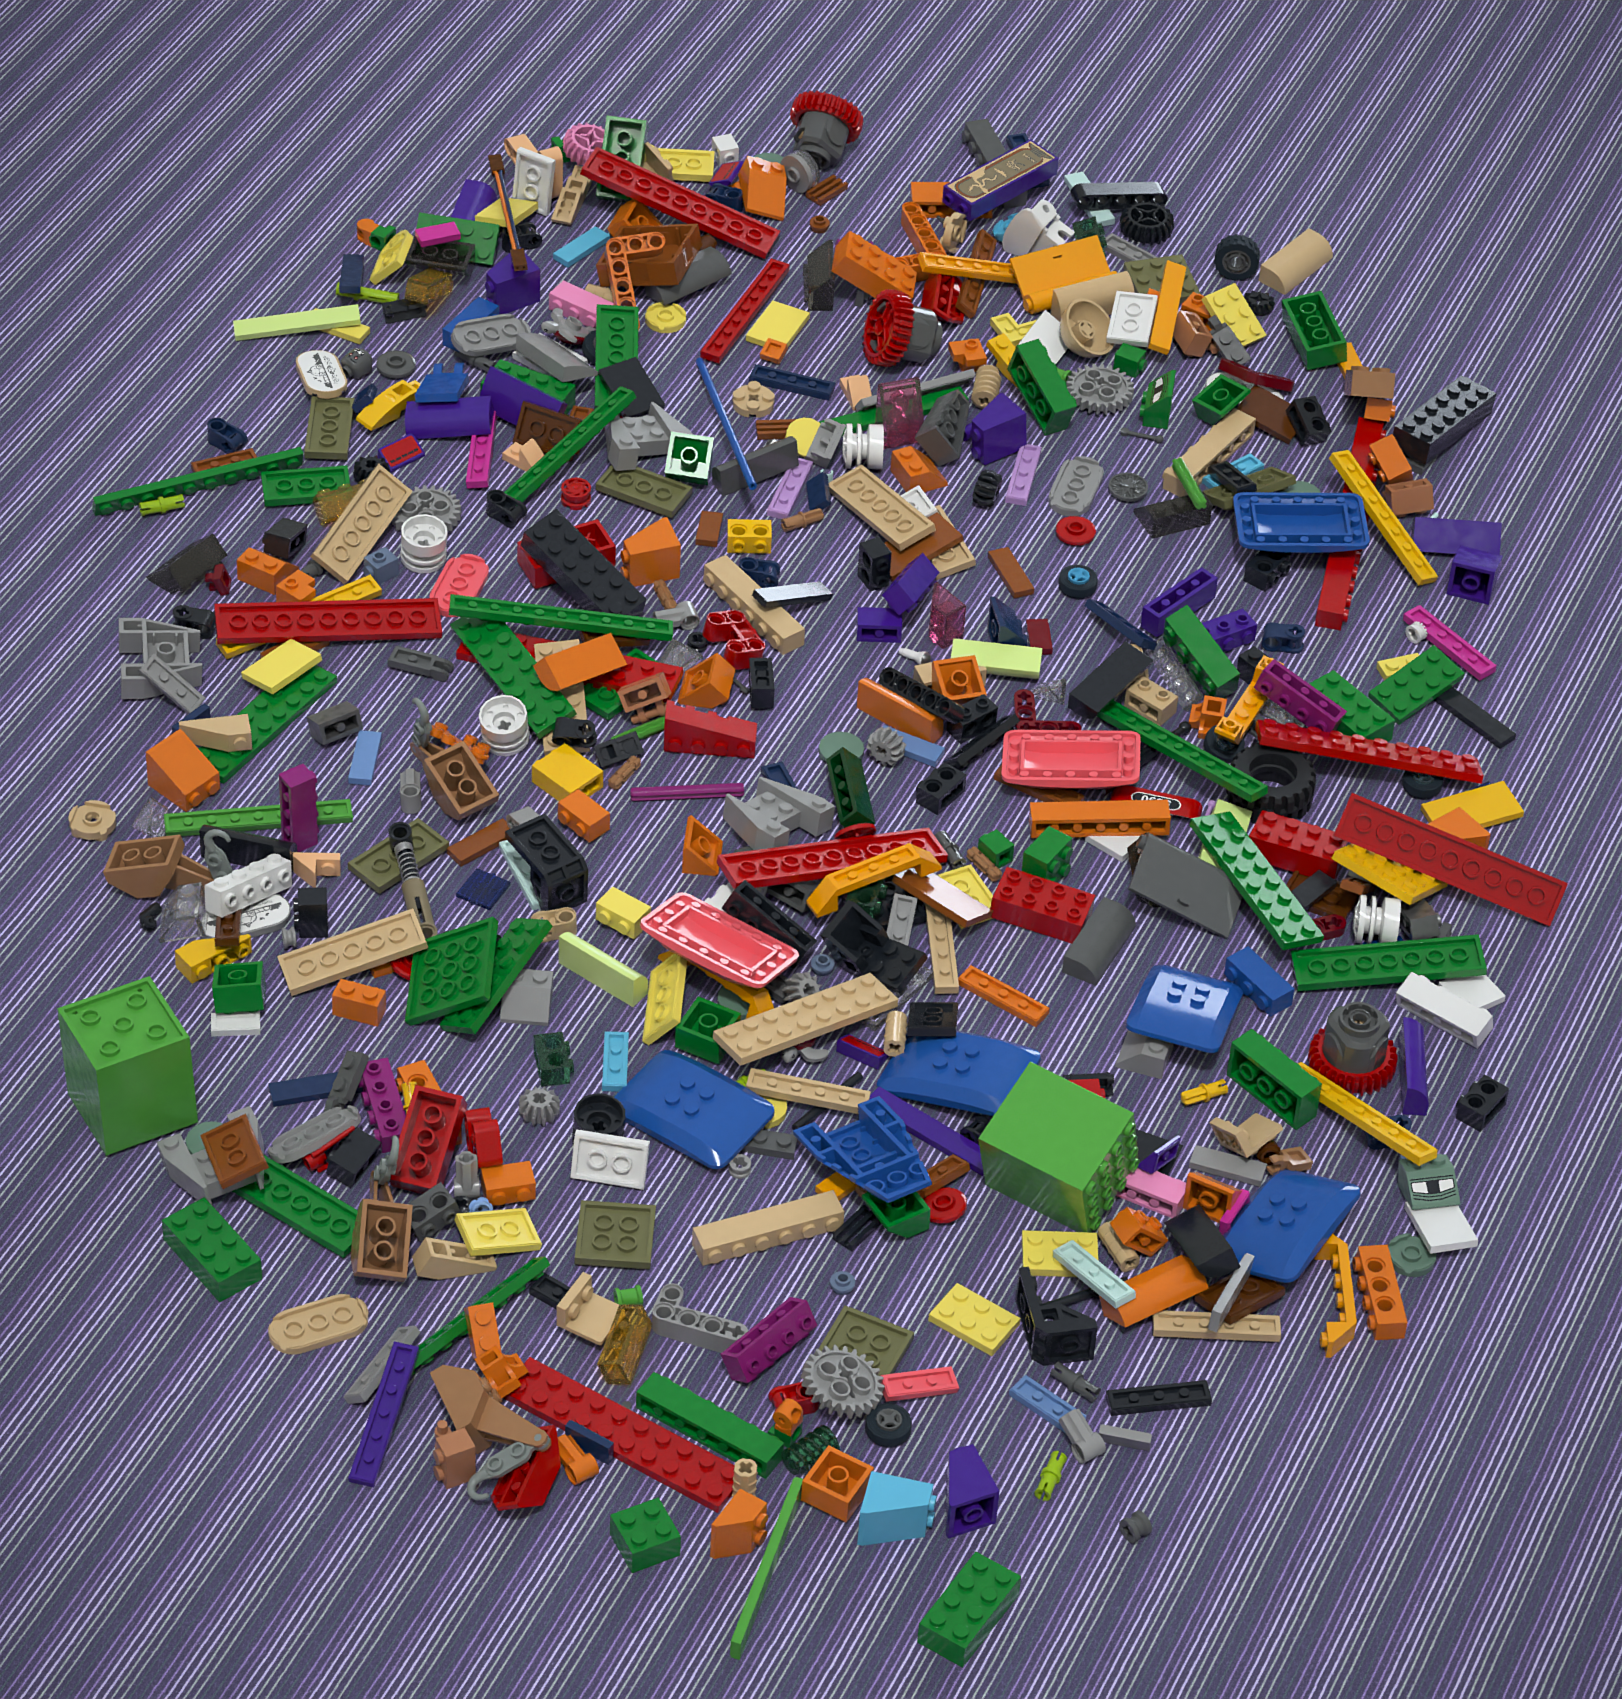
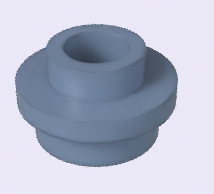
M819 954L811 960V968L818 976H827L834 969V959L829 955Z
M839 1271L831 1276L830 1286L836 1294L847 1295L855 1287V1278L848 1272Z

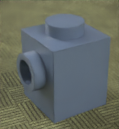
M383 547L364 557V575L368 576L371 574L379 585L399 575L398 558L386 547Z

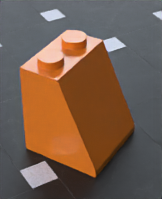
M668 517L658 520L624 540L623 550L620 552L623 567H620V573L634 587L652 584L655 580L658 581L660 579L667 581L680 578L681 544Z
M181 729L146 751L148 785L185 812L198 806L203 800L220 789L218 770Z
M1460 807L1428 823V825L1488 849L1491 834Z

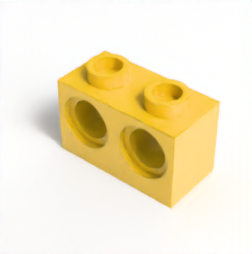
M728 519L727 553L771 554V520Z

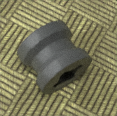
M1140 1510L1132 1513L1131 1518H1124L1119 1522L1122 1535L1130 1543H1135L1140 1540V1536H1147L1152 1532L1150 1520Z

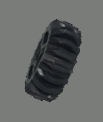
M1141 201V203L1134 202L1133 205L1129 204L1127 208H1124L1120 216L1121 232H1123L1124 237L1129 238V241L1135 240L1136 244L1139 242L1143 243V245L1147 243L1151 246L1153 243L1160 244L1161 241L1165 242L1167 238L1171 237L1174 229L1173 214L1170 213L1169 209H1165V205L1159 206L1158 202L1155 204L1150 201L1148 203Z

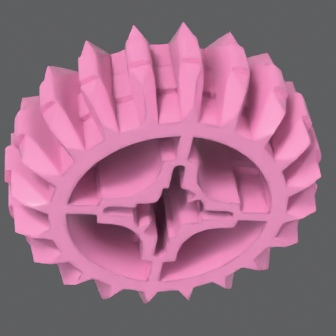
M587 122L585 125L578 123L577 126L572 125L563 138V152L566 153V157L571 158V162H577V166L584 165L596 146L602 149L604 129H602V126L589 125Z

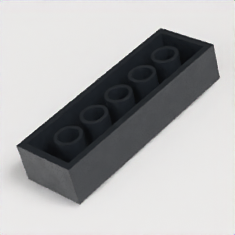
M1460 376L1396 424L1393 436L1403 454L1426 465L1492 413L1496 393L1485 386L1471 381L1467 377Z
M557 509L524 532L520 546L584 610L639 616L643 613L647 599Z

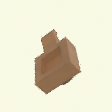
M1301 1146L1282 1149L1279 1152L1280 1155L1270 1156L1269 1159L1273 1165L1267 1166L1266 1169L1271 1175L1285 1168L1291 1171L1310 1170L1313 1161Z

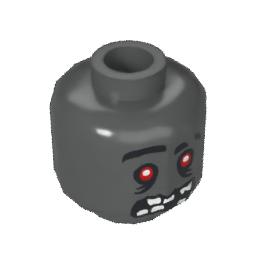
M355 348L341 360L342 369L347 378L352 377L359 380L372 369L373 359L364 349Z

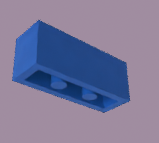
M481 297L476 298L442 329L443 346L458 351L451 341V334L455 326L461 321L499 315V305Z
M1249 946L1226 958L1224 974L1227 979L1239 985L1244 995L1252 999L1259 1009L1263 1010L1270 1017L1292 1005L1295 989Z

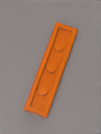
M972 965L958 977L959 986L1034 1027H1037L1049 1014V1007Z

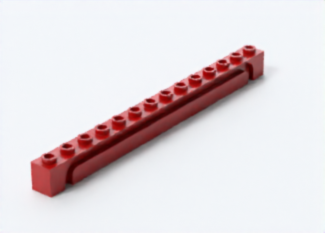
M1359 417L1351 454L1370 481L1376 483L1378 470L1375 469L1379 468L1377 464L1373 465L1369 459V445L1386 437L1387 430H1383L1384 421ZM1345 482L1343 493H1353ZM1365 511L1366 521L1368 524L1369 515ZM1362 549L1329 553L1315 626L1341 631L1342 622L1347 623L1349 609L1345 608H1350L1352 595L1348 594H1353L1355 581L1351 579L1356 580L1358 567L1354 565L1359 566L1361 553L1357 551L1362 552Z

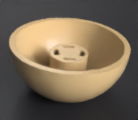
M1083 298L1076 299L1067 306L1061 317L1060 333L1065 345L1073 353L1082 357L1095 358L1105 355L1114 346V343L1106 342L1110 318L1102 307L1091 300Z

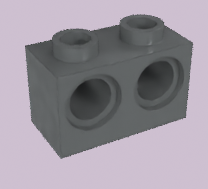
M441 1182L408 1203L413 1205L411 1231L419 1242H422L426 1237H432L447 1224L453 1223L456 1214L461 1213L456 1201Z

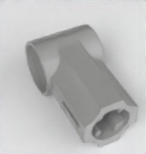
M682 601L675 608L653 612V618L673 621V628L681 626L684 630H692L700 623L697 611L691 601Z
M414 768L405 769L404 772L400 773L401 810L407 814H415L422 807L420 772L415 771Z
M462 1151L459 1155L455 1156L456 1177H454V1197L480 1198L477 1155L470 1151Z
M1079 1409L1068 1412L1058 1420L1072 1443L1073 1455L1079 1463L1083 1464L1106 1452L1103 1438L1097 1432L1091 1430Z

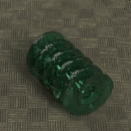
M820 1425L813 1432H809L805 1437L800 1438L797 1443H793L789 1448L782 1451V1460L788 1471L793 1475H798L799 1472L807 1475L809 1469L813 1467L828 1445L840 1450V1445L831 1429L825 1425Z

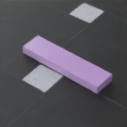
M1027 444L1019 448L1005 503L1027 505L1041 454V446Z
M798 458L799 466L785 472L767 509V516L779 519L790 516L813 468V461Z

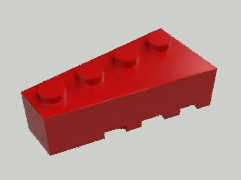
M667 700L664 724V752L755 759L757 723L732 716L723 718L717 715V712L708 710V713L696 711L693 706L686 705L681 707L675 705L674 701Z

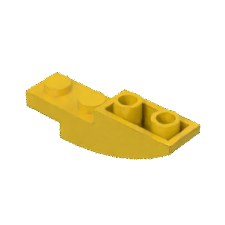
M1003 333L988 340L986 347L998 360L996 367L1017 387L1007 369L1015 351V346Z
M404 380L397 382L379 394L372 403L366 406L357 415L356 421L372 431L398 419L401 411L406 409L407 401H415V393L421 384L416 380L410 383Z

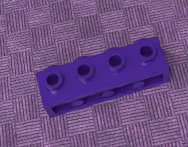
M921 553L907 564L882 596L887 601L890 609L896 611L898 615L905 610L909 613L924 598L930 587L937 582L935 578L940 572L924 553Z
M1203 567L1199 568L1143 606L1140 627L1155 637L1160 636L1164 633L1165 619L1186 605L1195 612L1216 597L1218 577Z
M1244 609L1202 623L1223 652L1255 641L1257 623ZM1167 646L1166 652L1172 657V659L1178 664V666H1186L1185 664L1182 665L1179 662V660L1176 657V651L1173 649V647L1169 648Z

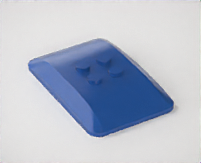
M1241 492L1233 497L1238 541L1244 548L1277 553H1334L1365 549L1369 546L1370 538L1363 499L1358 494Z
M1155 965L1151 968L1127 1018L1126 1028L1140 1035L1207 1053H1215L1221 1048L1244 992L1235 983L1168 965Z
M956 1031V1036H907L906 1033L904 1053L895 1057L892 1056L877 1081V1088L880 1086L900 1098L994 1116L1029 1062L1031 1061L1039 1065L1041 1056L1040 1052L1036 1049L973 1033Z
M663 1050L657 1053L627 1083V1086L623 1087L614 1096L622 1103L625 1109L626 1123L712 1169L725 1167L775 1114L773 1104L720 1072L672 1050Z
M1280 1170L1271 1175L1253 1194L1250 1201L1244 1205L1231 1223V1228L1223 1236L1232 1247L1239 1263L1246 1253L1255 1256L1250 1271L1251 1275L1283 1283L1293 1282L1300 1277L1361 1196L1360 1188L1355 1184L1296 1170Z

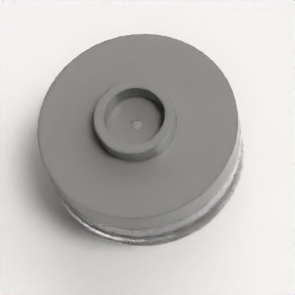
M796 150L781 160V165H784L786 172V183L795 192L804 193L819 183L820 173L813 157L806 151Z

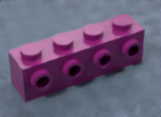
M1275 659L1265 667L1254 686L1256 690L1306 726L1317 727L1324 732L1336 731L1347 713L1345 709Z
M304 764L279 774L282 840L295 842L298 852L317 845L319 833L317 825L319 814L316 808V800H318L316 793L317 778L312 770L309 771Z
M382 1058L367 1062L358 1088L363 1087L361 1098L363 1106H368L369 1109L367 1111L369 1125H374L375 1128L373 1130V1137L381 1142L380 1148L382 1153L391 1152L392 1136L396 1135L398 1139L400 1137L406 1114L403 1110L389 1059Z
M789 1297L720 1354L731 1380L744 1383L754 1381L758 1374L772 1366L775 1360L784 1353L789 1352L792 1346L799 1340L809 1335V1332L817 1326V1323L807 1300Z

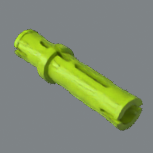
M340 282L336 286V295L351 297L357 301L362 299L386 303L399 300V293L361 287L359 294L339 293Z

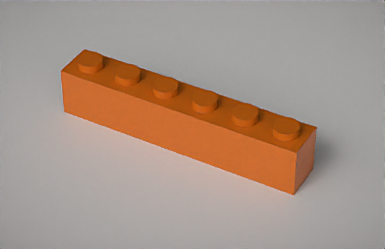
M1168 800L1030 802L1029 826L1031 838H1038L1048 826L1070 837L1140 836L1141 834L1145 835L1147 832L1156 836L1169 835L1171 816Z

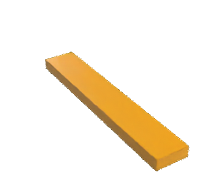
M920 252L917 257L922 272L1017 284L1010 263Z
M1167 260L1164 267L1148 345L1149 349L1168 355L1170 351L1186 272L1185 266Z

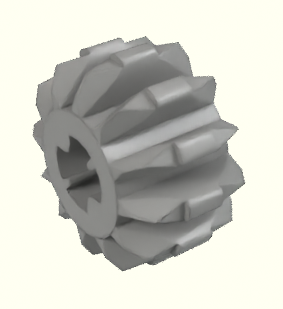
M888 726L887 728L880 727L869 736L866 748L870 750L869 755L876 758V762L881 761L883 766L886 764L892 766L904 756L906 744L902 742L903 736H899L897 730L892 731Z
M810 972L795 973L785 981L786 987L782 991L787 996L783 1000L793 1002L820 992L819 989L822 985L816 983L817 977H811Z
M534 1086L533 1090L526 1089L524 1095H520L519 1099L520 1116L523 1117L525 1123L532 1122L533 1127L536 1124H541L544 1127L546 1122L553 1124L554 1119L560 1113L559 1096L555 1095L554 1090L547 1091L545 1086L542 1089H538L536 1086Z

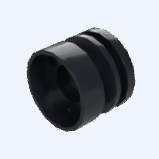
M593 1093L584 1096L577 1102L574 1109L572 1144L574 1145L576 1130L623 1137L625 1109L622 1103L615 1097L604 1093Z

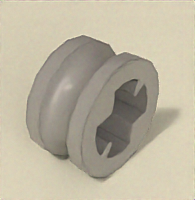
M294 926L290 927L289 930L282 928L284 949H288V946L296 948Z
M737 1154L729 1162L730 1175L736 1179L748 1177L751 1173V1159L746 1155Z

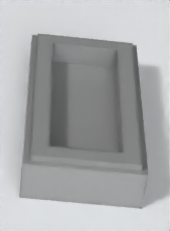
M1104 1424L1100 1425L1099 1435L1105 1443L1150 1451L1152 1439L1150 1433Z

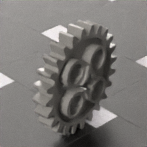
M1093 364L1091 368L1084 365V370L1078 367L1077 372L1072 371L1071 376H1068L1066 385L1071 396L1075 398L1077 406L1080 405V410L1087 408L1088 413L1094 410L1097 415L1100 411L1107 415L1108 411L1114 414L1116 409L1122 411L1123 406L1128 407L1129 402H1132L1134 383L1131 382V377H1126V372L1119 373L1120 368L1112 370V365L1108 366V368H1104V364H1101L1100 367Z
M426 485L423 486V489L415 486V491L410 494L392 519V525H395L396 530H401L403 523L410 517L427 514L439 518L447 526L448 531H453L452 526H458L457 521L461 520L460 500L456 499V494L451 495L450 490L444 492L443 487L436 490L435 485L430 489H427Z
M834 1345L832 1350L824 1346L822 1351L816 1349L814 1355H809L802 1368L801 1378L804 1380L801 1385L807 1387L806 1395H813L812 1403L818 1401L821 1403L819 1406L820 1410L827 1407L829 1408L828 1414L830 1415L833 1411H837L839 1418L842 1417L843 1413H846L849 1419H852L854 1413L861 1418L863 1412L870 1414L872 1409H876L883 1396L882 1392L885 1385L881 1383L884 1378L878 1376L879 1368H872L874 1361H865V1354L859 1357L857 1356L856 1349L850 1353L846 1346L841 1351Z

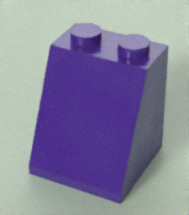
M509 253L486 273L485 300L499 305V314H507L540 302V268L526 253L528 270L514 271Z
M1004 393L998 394L971 421V453L983 465L1019 451V448L1027 445L1026 413Z
M1460 546L1452 561L1446 595L1489 605L1500 574L1503 556Z
M974 1444L965 1447L960 1446L949 1451L946 1478V1536L948 1539L996 1523L1000 1491Z

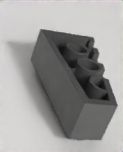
M959 389L937 398L915 436V439L927 452L928 457L938 467L960 458L970 403Z

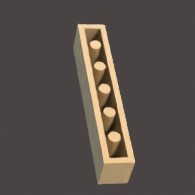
M1234 408L1217 425H1213L1206 435H1202L1199 441L1194 446H1190L1187 452L1180 457L1185 462L1198 486L1202 483V478L1209 474L1208 467L1210 465L1226 461L1254 435L1256 418ZM1167 467L1162 475L1164 479L1163 489L1185 499L1188 493L1173 467Z
M727 555L704 565L703 580L705 584L711 587L721 599L726 601L732 610L742 612L757 633L763 636L774 649H777L784 655L804 645L805 628L781 606L764 608L752 596L754 589L761 587Z
M834 1190L693 1227L692 1245L702 1266L715 1264L726 1259L741 1257L752 1252L763 1251L774 1246L789 1244L800 1239L836 1231L844 1223V1210Z

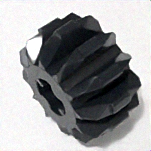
M368 455L367 458L360 457L359 461L355 462L353 477L358 486H362L378 464L390 472V467L385 462V458H378L377 455L370 457Z
M983 470L975 484L972 495L973 502L983 507L993 506L1001 488L1002 476L992 470Z

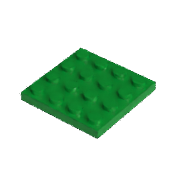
M494 917L426 938L428 948L413 953L405 1022L408 1025L419 1024L490 1001L498 921Z

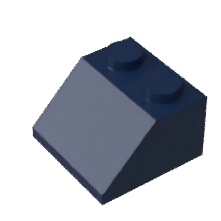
M995 596L990 597L987 631L991 643L1027 646V636L1022 634V622L1020 619H1017L1015 611Z

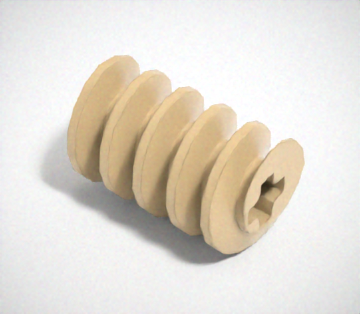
M983 365L976 371L971 399L973 404L980 409H984L999 394L1002 378L997 367Z

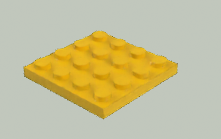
M1352 843L1336 850L1331 858L1409 905L1448 885V883Z

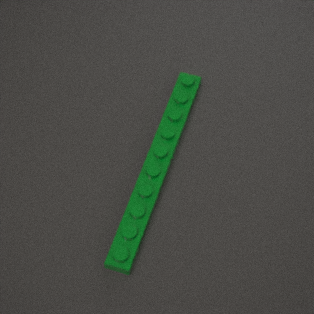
M301 447L95 496L93 497L92 510L95 516L108 515L114 511L128 510L139 506L140 502L157 500L161 496L167 498L179 494L190 495L204 489L210 490L217 486L230 485L245 479H255L261 476L263 471L296 469L302 466L304 453Z
M450 594L449 615L457 617L537 625L548 628L554 627L591 633H611L615 636L621 635L672 642L673 621Z
M1114 700L1097 715L1100 719L1122 731L1137 732L1140 734V741L1251 803L1268 794V786Z

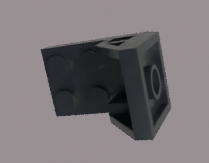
M542 814L505 831V838L530 866V881L541 911L555 910L563 907L574 908L587 902L588 867L585 859L546 814Z
M850 900L844 904L820 935L837 964L845 971L858 977L871 973L887 989L899 994L902 993L928 959L924 952L890 939L884 928Z
M1029 1267L1019 1268L1015 1302L1031 1359L1043 1366L1055 1365L1057 1362L1064 1364L1093 1360L1098 1330L1096 1320L1060 1303L1043 1305L1041 1296L1036 1294V1277L1031 1276Z

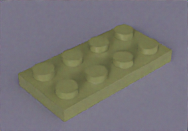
M312 396L304 458L348 460L354 414L352 404L355 398L336 397L322 399Z
M611 465L596 483L597 491L670 518L674 517L692 494V486L637 466L634 470L615 471Z
M1272 466L1246 475L1257 484V491L1255 492L1283 491L1288 489V486L1296 484L1295 475ZM1223 484L1202 491L1205 499L1211 505L1220 507L1223 510L1234 509L1233 497L1235 494Z
M419 818L409 823L412 829L415 863H417V868L419 869L445 852L449 847V841ZM389 837L348 862V870L379 894L402 880L396 855L390 848Z

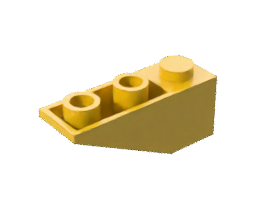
M249 934L240 935L239 946L215 947V938L194 940L175 950L176 968L193 984L214 973L215 965L231 964L252 953L251 936Z

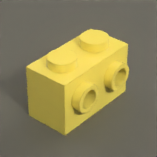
M611 887L596 902V920L632 939H635L643 931L640 927V922L642 918L651 912V906L615 887Z

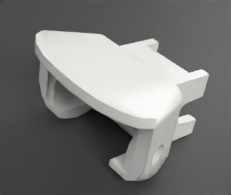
M1042 199L1033 209H1022L1015 215L1004 233L1002 245L1005 252L1021 256L1065 244L1064 236L1066 235L1071 238L1075 232L1059 220L1061 217L1057 215L1054 206ZM1053 220L1050 227L1047 229L1046 226Z

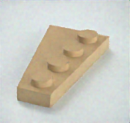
M940 505L935 506L938 513L953 526ZM964 541L931 559L932 564L940 572L936 576V580L976 565L975 558Z

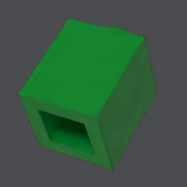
M1123 343L1115 353L1113 370L1120 368L1119 373L1126 372L1127 376L1136 378L1141 371L1144 372L1146 369V350Z
M997 829L979 838L978 849L995 866L1001 868L1013 861L1014 844Z

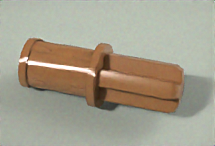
M821 508L805 513L800 511L797 515L781 519V526L784 532L800 527L806 528L808 524L821 521L824 518V514Z

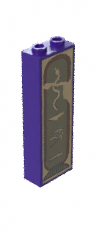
M1030 139L944 185L942 202L954 211L965 214V218L972 221L1057 175L1059 158Z

